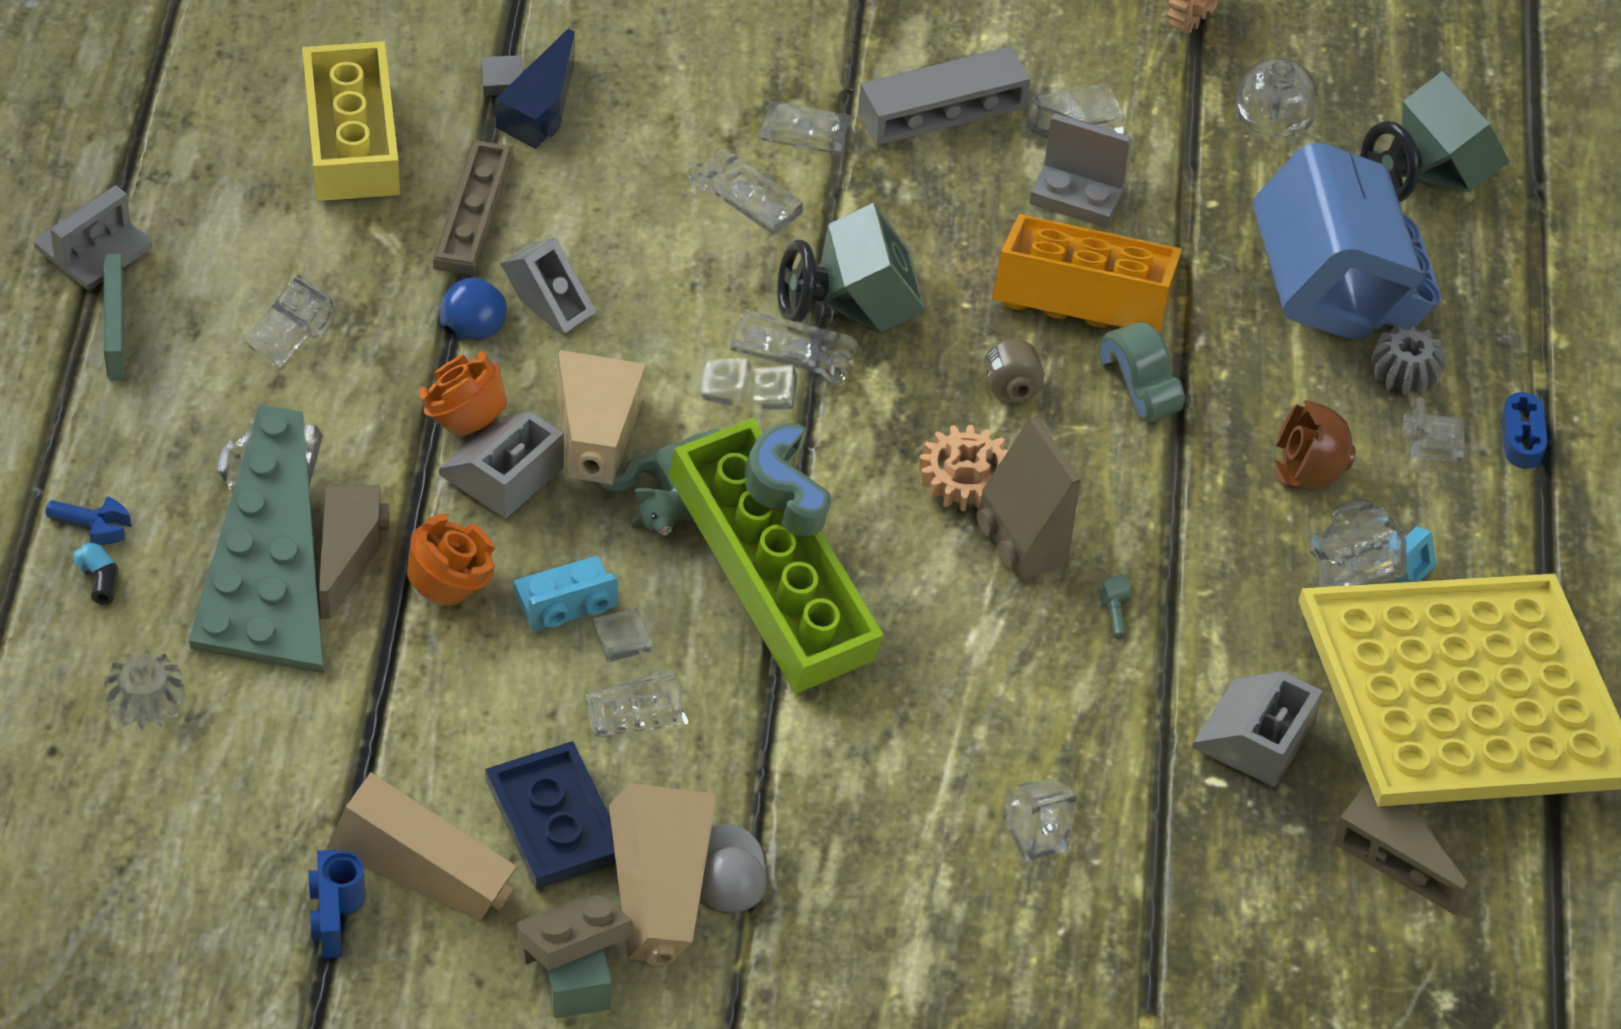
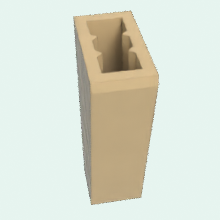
M560 350L558 354L556 395L561 429L564 433V449L569 478L613 485L643 401L646 364Z
M371 772L345 807L326 848L328 850L354 853L362 860L364 868L481 922L491 907L500 911L515 888L508 883L516 868L514 864Z
M628 783L609 804L622 912L632 920L633 937L626 939L628 959L647 961L652 966L672 964L693 942L716 802L715 793Z

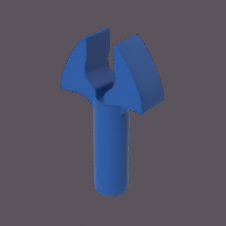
M108 496L105 499L104 505L95 510L54 500L49 501L45 509L48 518L89 527L90 542L99 545L125 540L124 527L109 525V523L117 522L121 525L132 526L128 510L118 501Z

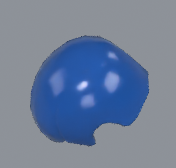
M464 278L452 284L442 298L439 308L440 325L442 328L449 326L461 340L465 338L482 340L496 334L505 322L507 313L506 300L502 293L491 283L480 278Z

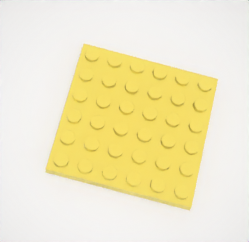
M1556 574L1302 588L1298 602L1378 807L1621 789V719Z

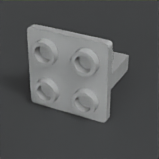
M115 185L102 195L94 197L90 202L35 238L34 247L87 290H92L104 281V258H106V254H121L122 266L124 268L152 248V240L131 224L127 193Z

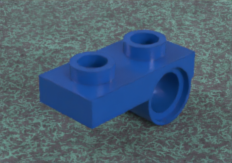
M321 850L317 851L318 870L308 871L310 899H319L320 909L310 911L312 940L321 939L323 958L342 957L340 914H349L357 911L366 899L364 865L362 860L354 853ZM343 881L349 882L346 884H338L339 882Z

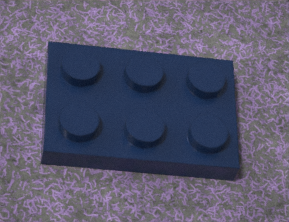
M573 741L485 769L487 785L536 889L616 863L610 816Z

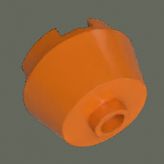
M479 351L476 355L477 359L468 361L464 354L449 361L433 373L437 382L429 390L427 387L419 389L418 396L425 405L424 413L455 436H465L485 429L494 422L507 405L499 365L496 362H491L484 351Z
M437 514L428 518L424 525L419 526L412 534L407 575L413 587L427 599L443 605H456L485 587L491 581L495 566L491 554L495 546L488 535L475 524L470 522L469 526L465 528L457 523L448 522L449 514Z

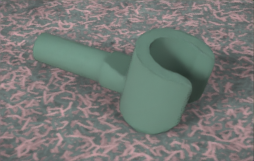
M1123 574L1105 579L1100 593L1101 602L1104 606H1108L1115 638H1121L1125 635L1120 602L1127 601L1131 597L1128 580Z

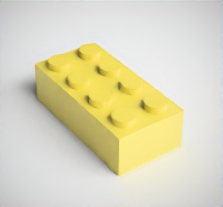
M385 41L302 47L316 201L400 195L399 161Z

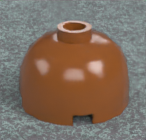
M1305 400L1303 402L1306 406H1294L1283 423L1276 445L1277 447L1284 448L1282 455L1283 463L1274 460L1276 478L1282 485L1296 489L1317 490L1329 487L1342 476L1344 471L1351 468L1356 450L1352 445V435L1348 423L1335 410L1325 405Z

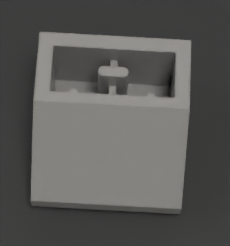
M531 411L497 417L491 425L483 429L438 469L439 475L506 519L564 468V433Z
M1282 671L1234 679L1196 737L1192 748L1276 788L1316 722L1323 690Z

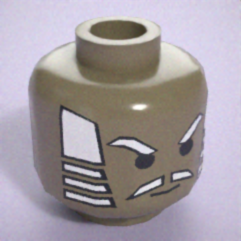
M1019 339L1001 341L992 347L984 358V371L993 395L1001 401L1008 403L1026 401L1037 394L1044 384V371L1034 346L1027 341Z

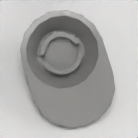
M723 823L712 826L700 899L708 907L720 912L736 913L749 910L757 905L766 893L767 877L761 846L750 832L738 825Z

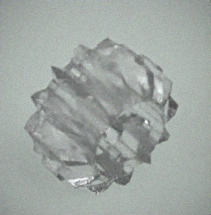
M146 650L141 658H135L128 653L125 664H112L111 676L106 677V682L104 683L107 707L111 711V715H119V720L123 726L137 721V725L142 731L147 722H154L162 727L164 716L177 717L178 704L183 703V698L185 697L184 684H182V673L178 669V665H170V660L166 654L152 659V655L148 650Z

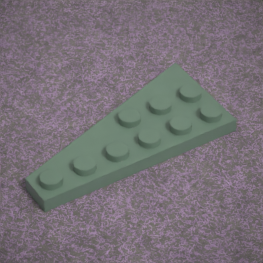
M259 404L188 641L190 648L324 673L304 416L302 411Z

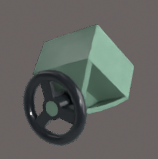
M1443 71L1403 101L1402 126L1391 121H1384L1374 125L1366 134L1360 153L1361 157L1387 167L1399 203L1406 200L1413 193L1418 180L1445 188L1471 192L1510 162L1491 125ZM1383 134L1395 136L1389 150L1382 153L1373 151L1376 141ZM1402 177H1406L1404 184Z
M874 202L828 224L820 267H816L813 251L804 240L799 239L791 242L783 254L778 272L777 300L780 313L788 324L797 325L801 323L809 313L813 301H822V303L842 315L880 333L926 312L910 249ZM800 253L801 259L796 269H793L796 256Z

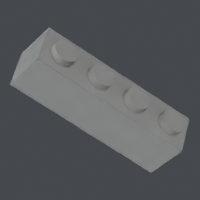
M1010 46L860 83L858 113L877 146L1025 109L1028 102L1030 78Z

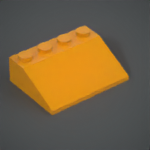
M1018 214L1000 253L992 299L1002 301V305L1011 309L1023 310L1027 307L1043 310L1045 315L1052 318L1064 319L1072 316L1085 319L1087 324L1100 328H1106L1110 325L1125 327L1136 322H1145L1152 325L1160 333L1182 248Z

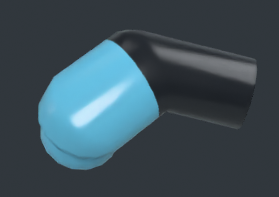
M85 543L82 548L75 550L73 554L75 567L80 566V571L82 572L91 571L95 576L91 599L98 604H110L114 600L119 574L118 565L101 545Z

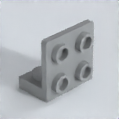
M1054 114L1050 120L1045 165L1031 191L1029 204L1108 228L1124 195L1132 138L1073 118Z

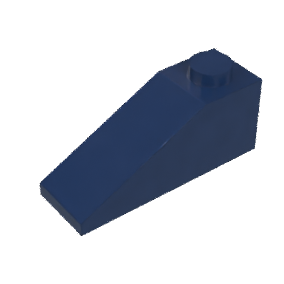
M568 28L495 98L497 129L535 149L547 137H552L556 134L562 122V114L575 63L574 31Z

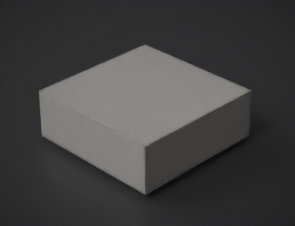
M522 55L481 57L483 96L500 95L523 72Z

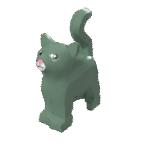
M718 428L695 434L680 443L664 446L655 453L633 458L625 466L622 475L615 477L613 485L598 484L606 491L620 493L637 484L642 472L652 474L662 490L652 488L635 489V495L640 504L639 512L631 520L632 527L645 526L653 532L666 536L680 522L694 520L668 476L674 449L718 432L721 429Z

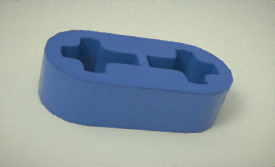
M1514 393L1507 398L1502 413L1504 453L1506 459L1516 467L1524 469L1534 468L1542 462L1547 446L1544 407L1538 397L1530 393ZM1520 411L1524 412L1525 417L1528 418L1527 422L1522 421ZM1521 439H1527L1529 450L1524 449V445L1520 443Z

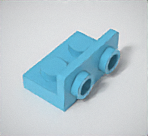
M597 555L513 580V592L531 631L534 632L547 627H558L567 621L590 614H601L610 608L617 607L618 581L614 573H606Z

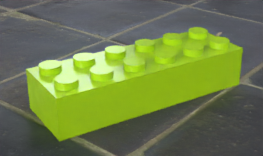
M751 418L676 447L668 476L791 688L797 694L874 662L884 634L823 532L820 531L818 534L811 536L793 534L784 528L781 523L785 510L763 506L755 501L746 489L745 468L749 453L758 437L763 433L755 418Z

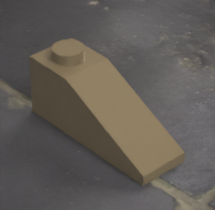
M326 484L319 582L321 619H331L380 549L381 530H389L390 504L381 503L380 485Z
M1367 782L1341 815L1333 844L1456 915L1460 910L1468 882L1410 804L1378 807L1370 785Z

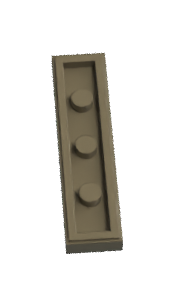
M478 140L472 141L433 258V269L475 276L513 160V146Z

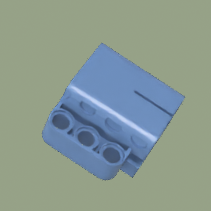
M1313 143L1299 149L1253 199L1252 208L1281 307L1286 318L1346 339L1359 340L1367 338L1376 328L1380 329L1384 324L1397 325L1403 330H1408L1413 324L1415 328L1440 303L1441 293L1421 232L1414 221L1402 213L1389 170L1386 166L1355 154L1350 155L1347 151L1327 144Z

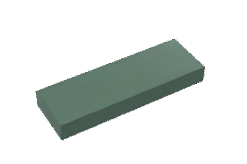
M106 254V258H104V358L109 380H125V282L121 254Z

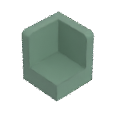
M604 949L552 970L547 969L551 985V1004L554 1018L611 1010V979Z

